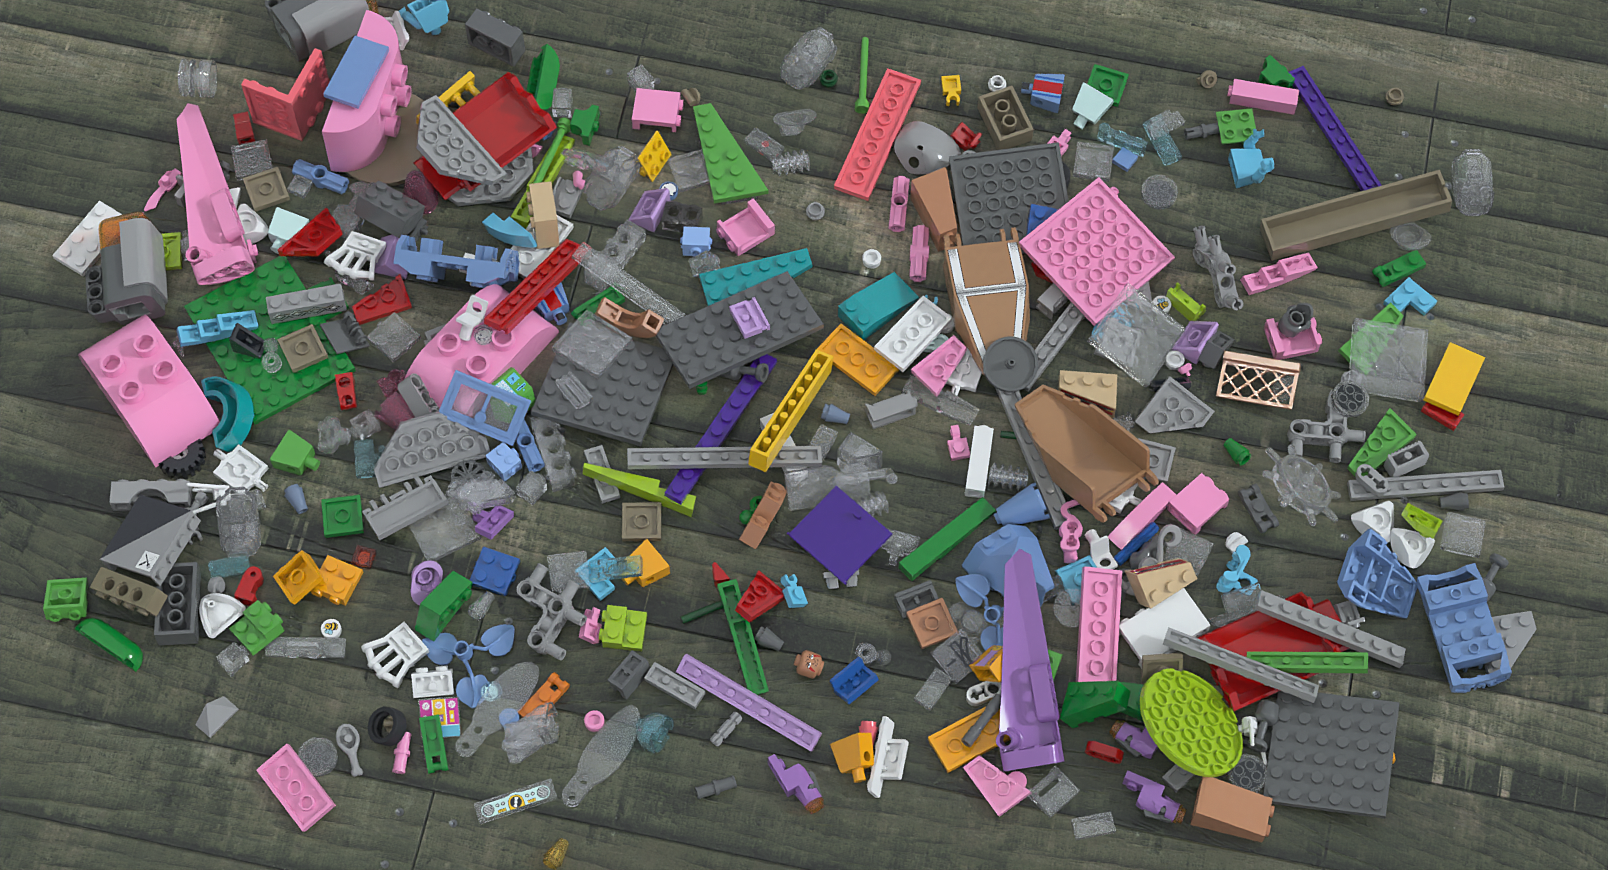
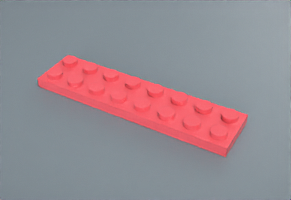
M887 68L834 184L835 190L866 201L869 200L921 85L920 79Z

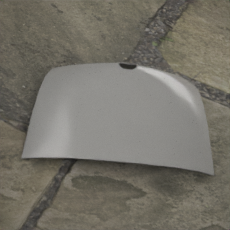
M921 121L905 124L894 144L898 159L911 174H929L950 165L949 156L961 155L959 146L952 137L942 130ZM921 145L923 150H919L917 146ZM911 157H916L919 160L917 168L910 166L909 159Z

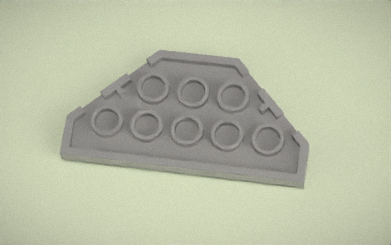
M437 95L422 102L416 148L439 174L486 185H493L506 177L507 173Z
M531 147L502 168L507 175L501 181L493 185L481 183L471 192L464 188L460 189L448 199L457 206L510 201L534 174Z
M437 411L400 422L374 466V471L380 488L412 479L416 476L454 467L463 460L475 461L485 458L490 449L485 435L457 422L447 419V416Z

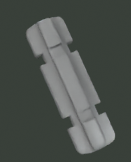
M733 712L730 718L717 730V733L713 734L710 741L715 746H719L723 742V738L726 739L734 730L735 725L742 721L741 715Z

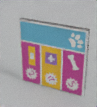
M459 696L418 699L420 718L440 715L443 738L462 736Z

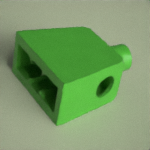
M291 430L287 431L270 458L274 468L297 475H302L306 468L316 471L320 465V460L313 458L315 456L313 446Z

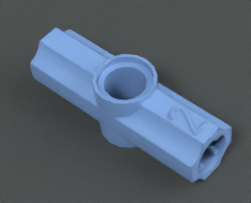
M301 159L296 160L293 165V175L313 182L317 188H327L339 194L345 193L348 188L349 180L328 171L323 165H313Z
M524 419L515 441L529 472L535 473L540 471L545 464L535 444L534 436L530 433Z

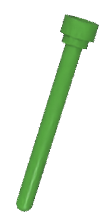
M863 37L861 40L859 98L855 102V112L859 114H865L869 110V102L866 99L869 44L867 37Z
M559 119L556 125L558 132L533 183H542L564 134L571 130V121L569 119Z

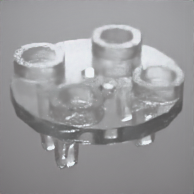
M1066 589L1060 592L1055 599L1053 605L1054 616L1063 626L1069 628L1079 627L1081 590Z

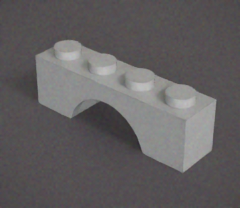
M122 479L117 482H111L110 505L113 511H129L139 496L143 495L146 497L158 496L165 499L169 504L190 508L192 505L193 488L186 485L190 481L185 479H177L176 481H167L165 479H158L157 481L144 479L128 481Z

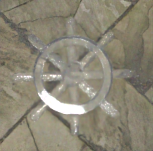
M1293 444L1288 445L1289 455L1283 458L1271 447L1266 448L1267 455L1276 464L1272 471L1264 470L1262 475L1273 480L1277 491L1281 495L1277 498V501L1280 502L1279 504L1284 508L1290 505L1295 510L1306 514L1311 526L1316 525L1315 515L1321 512L1333 523L1337 522V515L1328 505L1331 498L1340 499L1341 494L1330 490L1326 478L1321 473L1323 465L1321 463L1314 465L1307 459L1297 456Z

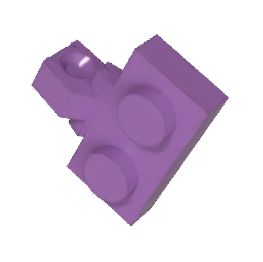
M499 504L491 511L486 512L478 507L472 511V520L478 523L475 526V532L490 540L514 517V511Z

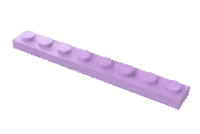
M688 654L684 655L676 670L680 675L809 751L814 750L822 735L818 730Z

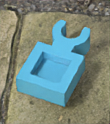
M787 574L781 577V583L786 587L782 591L788 607L806 606L808 604L802 586H797L796 584L797 577L795 574H792L789 578Z

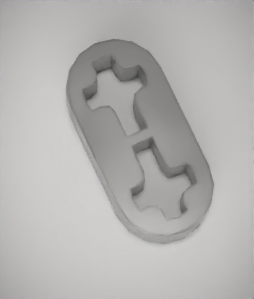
M1362 464L1357 468L1355 477L1360 484L1375 496L1386 494L1389 483L1381 474L1367 464ZM1368 472V475L1363 477L1361 473ZM1380 484L1383 485L1382 488H1379V489L1376 488V485H1380Z

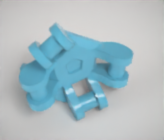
M1239 545L1236 548V552L1232 554V560L1226 564L1231 571L1224 572L1223 576L1219 578L1216 588L1222 593H1227L1234 588L1250 596L1258 580L1243 572L1250 558V550L1245 545ZM1238 579L1249 580L1250 588H1242Z

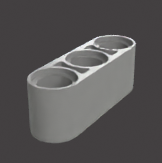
M413 373L398 384V390L415 418L439 411V407L433 398H430L429 392L419 375Z

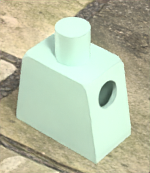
M1083 82L1072 109L1078 115L1073 124L1080 129L1084 128L1087 121L1095 125L1112 106L1114 100Z
M277 207L268 230L269 239L273 242L271 250L279 254L278 249L308 224L309 219Z

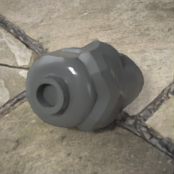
M1299 303L1297 306H1289L1278 322L1280 332L1284 336L1295 337L1301 331L1309 329L1311 326L1310 320L1313 318L1312 305Z

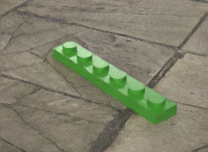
M1247 652V658L1286 673H1368V652Z

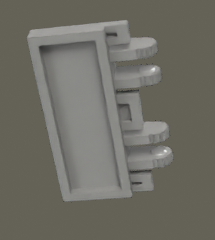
M431 475L424 478L425 484L422 483L419 476L414 477V481L418 486L414 490L408 482L403 483L408 493L404 489L389 497L391 502L387 500L384 494L380 495V500L384 505L379 508L374 500L369 501L373 511L367 508L362 513L379 540L448 505L446 497Z

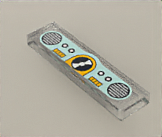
M550 778L475 803L474 807L479 823L483 824L558 798Z

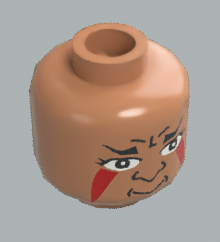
M804 650L801 655L797 654L794 665L797 666V674L813 679L816 676H820L824 661H822L820 654Z

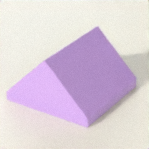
M663 188L644 191L628 221L655 232L670 205V190Z
M394 235L382 237L381 241L386 242V249L375 265V273L392 277L401 274L402 279L406 280L408 271L400 265L393 264L396 244L399 238Z
M1190 321L1172 347V351L1181 352L1184 358L1197 364L1206 342L1217 332L1219 324L1217 322Z

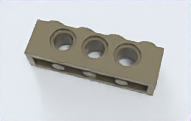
M104 567L100 568L90 586L91 589L96 591L95 595L103 600L110 598L109 601L119 606L123 603V606L131 611H134L136 608L137 612L144 616L151 614L157 617L168 595L156 587Z

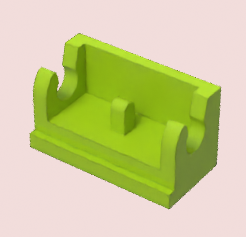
M1178 282L1174 289L1171 287L1167 291L1166 297L1171 301V305L1189 321H1196L1206 312V306L1204 304L1200 306L1181 289V284Z

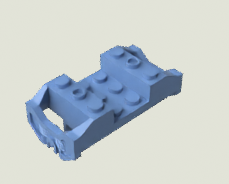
M401 235L396 244L393 264L400 265L410 274L417 275L416 279L430 282H438V279L444 280L445 269L447 268L467 271L466 281L472 282L471 286L485 288L493 284L502 286L511 281L517 282L519 255L518 251L512 249H505L500 262H496L498 248L476 245L475 259L441 255L443 241L421 238L420 252H417L415 237Z
M1476 564L1465 565L1455 571L1439 575L1417 577L1416 585L1424 604L1451 692L1466 693L1471 688L1473 690H1476L1477 687L1485 688L1486 684L1490 687L1509 679L1512 671L1501 633L1496 632L1487 605L1488 594ZM1473 576H1474V578H1475V580L1468 581V582H1464V583H1460V582H1462V581H1464V580H1467V579H1469V578H1471V577H1473ZM1501 660L1499 670L1482 676L1477 675L1474 678H1461L1456 671L1463 669L1465 673L1468 668L1479 666V669H1481L1484 663Z

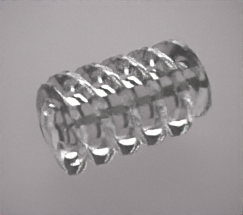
M800 149L799 155L793 150L792 156L787 151L784 157L781 153H778L777 159L774 154L770 156L773 175L777 172L780 177L782 171L788 175L790 169L795 174L796 168L802 173L803 167L810 171L807 150L805 154L804 150Z
M994 462L992 467H990L988 486L993 481L994 487H997L999 482H1001L1002 488H1005L1008 483L1011 490L1014 485H1016L1018 491H1020L1022 486L1025 489L1029 475L1028 469L1025 467L1021 472L1020 466H1017L1013 471L1012 465H1009L1007 470H1005L1004 464H1001L1000 468H998L997 463Z
M878 491L875 492L874 496L868 494L867 499L862 496L860 497V502L854 499L857 504L874 518V512L882 516V509L889 513L888 502L883 491L882 495Z

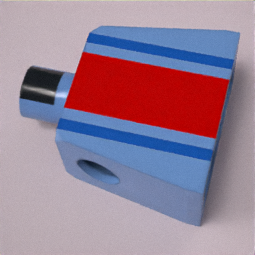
M1036 74L1033 84L1022 83L1021 93L1031 94L1030 104L1032 106L1058 113L1065 75Z
M561 282L534 308L545 320L549 322L554 319L557 325H562L567 321L565 314L569 312L568 300Z

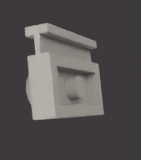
M559 177L553 189L556 214L571 218L584 188L579 189L573 185V181L564 180L562 177Z

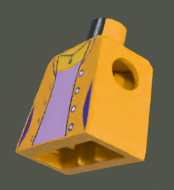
M991 646L969 665L980 681H1002L1003 646Z

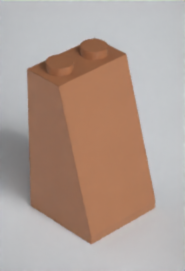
M944 167L911 181L910 199L923 224L929 228V235L938 252L944 250V235H948L950 238V247L955 246V234L957 232L947 169Z
M1202 777L1190 825L1263 842L1265 836H1269L1271 825L1268 824V819L1273 817L1275 806L1271 805L1272 798L1213 777Z

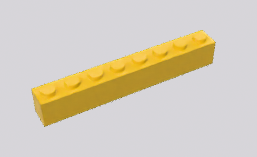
M817 349L815 350L751 447L748 465L764 472L768 470L831 373L832 355Z

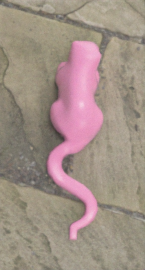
M1076 500L1066 502L1060 509L1061 515L1067 520L1059 528V535L1062 537L1060 547L1064 553V563H1074L1078 559L1077 550L1080 547L1078 538L1082 535L1083 527L1074 515L1067 512L1069 508L1079 505Z

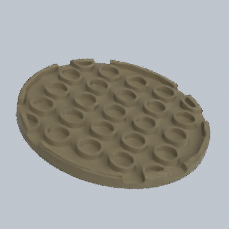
M411 93L408 106H399L396 115L401 117L397 137L388 136L383 152L371 164L361 169L344 173L360 181V183L370 186L377 181H381L388 186H396L422 174L413 162L423 156L416 148L418 135L416 116L420 113V107L424 101Z

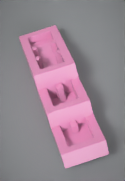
M1305 253L1281 259L1275 265L1263 267L1257 273L1243 276L1240 281L1248 295L1297 279L1316 270L1318 267L1311 255Z
M1162 482L1110 533L1108 538L1122 550L1145 527L1154 522L1176 494Z

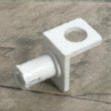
M475 295L470 296L466 312L456 318V321L462 324L459 334L460 339L466 341L471 339L473 328L484 320L488 301ZM474 302L481 304L482 310L480 312L473 309Z
M1096 530L1087 531L1085 538L1090 543V555L1096 567L1112 570L1117 568L1118 564L1109 552L1108 536L1100 538ZM1106 559L1109 560L1111 564L1109 566L1103 567L1100 565V561Z

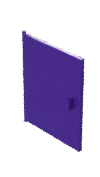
M835 486L791 532L787 533L845 585L848 579L893 535L838 486Z

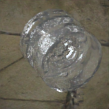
M183 58L180 61L178 70L180 96L187 97L189 95L190 97H195L198 90L199 97L214 98L217 89L216 62L214 60L202 59L198 66L195 59H191L189 62L188 59Z

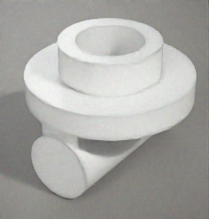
M1235 532L1227 537L1225 545L1233 553L1236 551L1237 546L1245 545L1248 540L1245 536Z

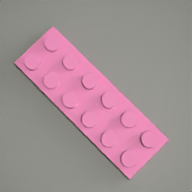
M1082 567L1076 682L1116 681L1122 571Z

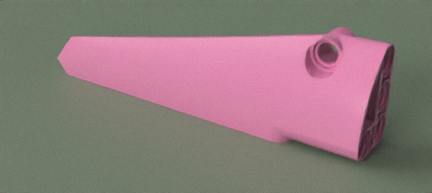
M187 103L183 112L177 118L189 248L185 255L187 260L191 262L199 285L218 284L250 274L255 270L243 237L245 232L200 108L198 105Z

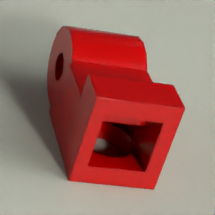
M248 111L233 114L240 148L255 145L256 141ZM250 137H251V139L248 140V141H242V140H241V139H246V138H250Z
M353 373L336 374L335 379L341 410L357 408Z
M252 566L245 571L234 594L235 599L247 606H251L257 601L255 594L264 582L262 572L258 567Z

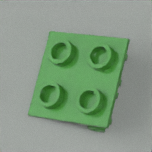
M1252 108L1216 112L1222 144L1242 142L1244 145V141L1253 134V129H1256Z

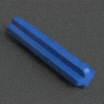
M1151 522L1114 556L1116 563L1121 566L1126 562L1133 552H1136L1158 532V525Z

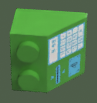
M510 367L491 383L494 386L531 400L528 410L534 406L536 399L532 387L514 368ZM491 396L490 404L495 419L510 424L517 406Z

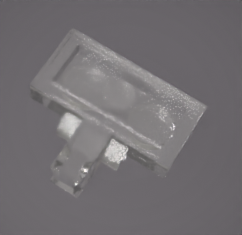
M888 529L893 535L880 548L886 549L887 553H890L889 564L896 566L899 556L909 555L918 548L920 537Z

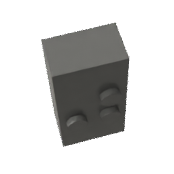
M197 562L174 563L161 586L156 585V588L168 595L157 617L155 616L154 636L158 645L198 643L201 571Z

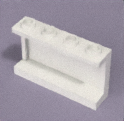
M1182 588L1153 608L1146 610L1142 608L1131 619H1123L1119 623V635L1122 634L1140 660L1138 665L1142 668V655L1170 654L1177 651L1163 645L1168 627L1198 638L1208 633L1210 624L1187 591Z

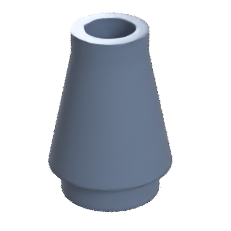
M831 403L830 405L825 404L821 414V418L825 419V422L843 423L846 425L850 417L849 413Z
M294 484L284 490L285 498L298 514L308 510L302 487Z

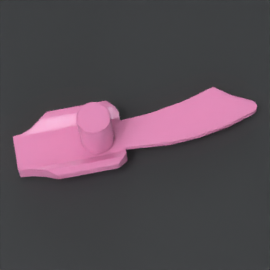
M174 169L167 171L158 181L159 188L149 198L144 208L145 212L157 207L164 193L171 191L178 183L176 176L178 174L182 175V172Z

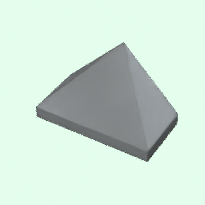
M223 696L205 705L196 726L211 738L239 709Z

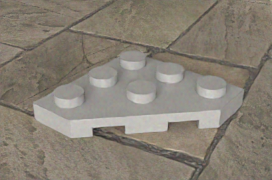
M1168 376L1134 422L1148 433L1203 427L1215 411L1172 377Z
M1532 611L1492 617L1496 632L1501 633L1510 668L1536 631ZM1501 660L1484 663L1486 673L1490 674L1499 670Z

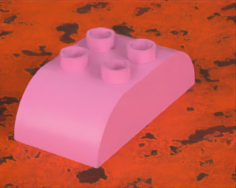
M368 10L365 12L357 36L388 46L389 52L359 109L334 100L332 102L322 134L331 171L335 172L355 171L375 161L383 152L388 136L397 137L401 124V117L396 115L398 107H407L411 98V86L406 85L408 67L402 64L396 31L384 17Z
M497 284L489 285L475 294V296L488 301L484 318L510 294ZM468 301L421 350L410 366L405 378L413 373L419 375L429 392L430 398H433L440 409L455 370L490 384L510 367L521 374L558 335L559 330L532 310L508 335L503 330L498 331L485 325L483 320V322L473 328L469 341L459 338L462 324L457 322L456 318L466 312ZM479 302L473 303V309L480 312L482 310L481 304ZM478 330H490L492 332V340L486 344L478 343L475 339ZM461 384L451 409L474 418L475 414L482 410L488 394ZM489 400V403H488V405H487L486 410L491 406L490 400Z
M146 314L78 354L83 365L155 468L159 466L158 463L170 456L173 457L181 453L196 440H202L212 434V430L220 423L191 374Z

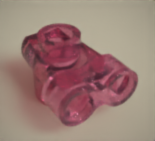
M393 369L389 372L387 378L382 377L377 380L387 399L395 395L394 393L398 390V384L405 379L406 372L404 370Z

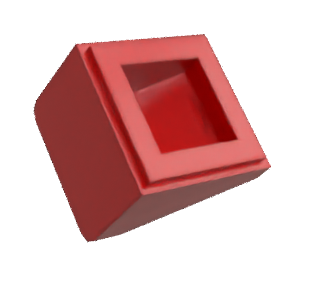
M713 562L714 586L717 588V584L730 581V579L719 565Z

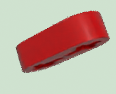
M1088 741L1085 748L1086 754L1115 764H1120L1124 756L1122 750L1096 741Z

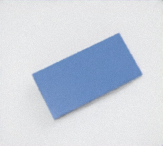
M355 35L324 91V97L359 109L389 52V47Z

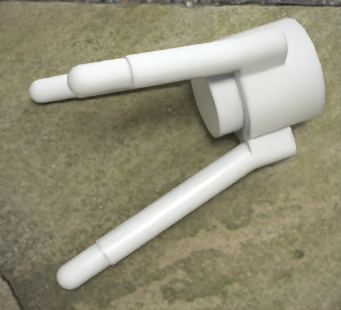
M186 484L189 487H197L192 489L193 492L201 490L202 492L213 493V499L218 500V502L193 510L194 514L226 505V501L231 499L229 485Z
M1256 717L1242 718V725H1238L1239 732L1250 737V745L1254 746V736L1259 728ZM1261 752L1263 763L1267 766L1266 754Z

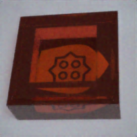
M357 545L351 564L371 569L376 550Z

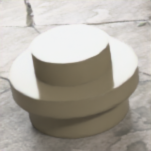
M1391 88L1387 91L1385 98L1389 104L1399 105L1403 102L1404 94L1399 88Z

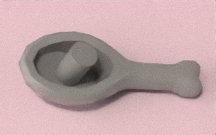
M342 724L336 731V742L340 749L348 755L352 768L351 775L353 777L363 774V770L359 766L356 753L360 742L358 731L351 724Z

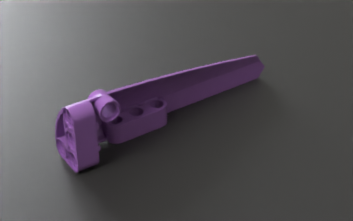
M1019 549L1005 564L999 734L996 737V743L1000 748L1003 772L1064 761L1057 721L1059 720V710L1031 554L1022 549ZM1006 734L1011 738L1009 745H1006L1003 741Z

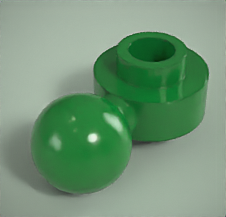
M763 496L753 497L750 500V510H744L740 513L739 520L742 524L747 525L758 506L756 503H759Z

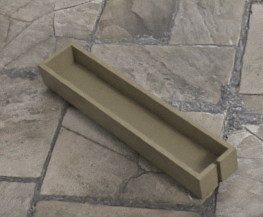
M1440 170L1263 218L1261 219L1260 231L1270 258L1273 261L1450 212L1452 199L1447 187H1445V181Z

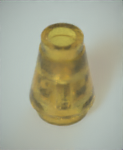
M559 838L544 854L543 863L554 870L560 867L570 845L569 842Z

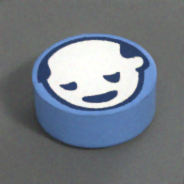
M665 182L660 186L659 189L668 188L670 190V201L677 197L678 188L675 183Z

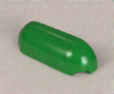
M548 44L541 47L542 51L537 58H533L527 85V92L534 96L542 110L550 108L553 104L560 68L559 58L555 50Z
M88 618L81 621L74 628L76 632L133 671L137 672L143 661L141 648L103 620Z

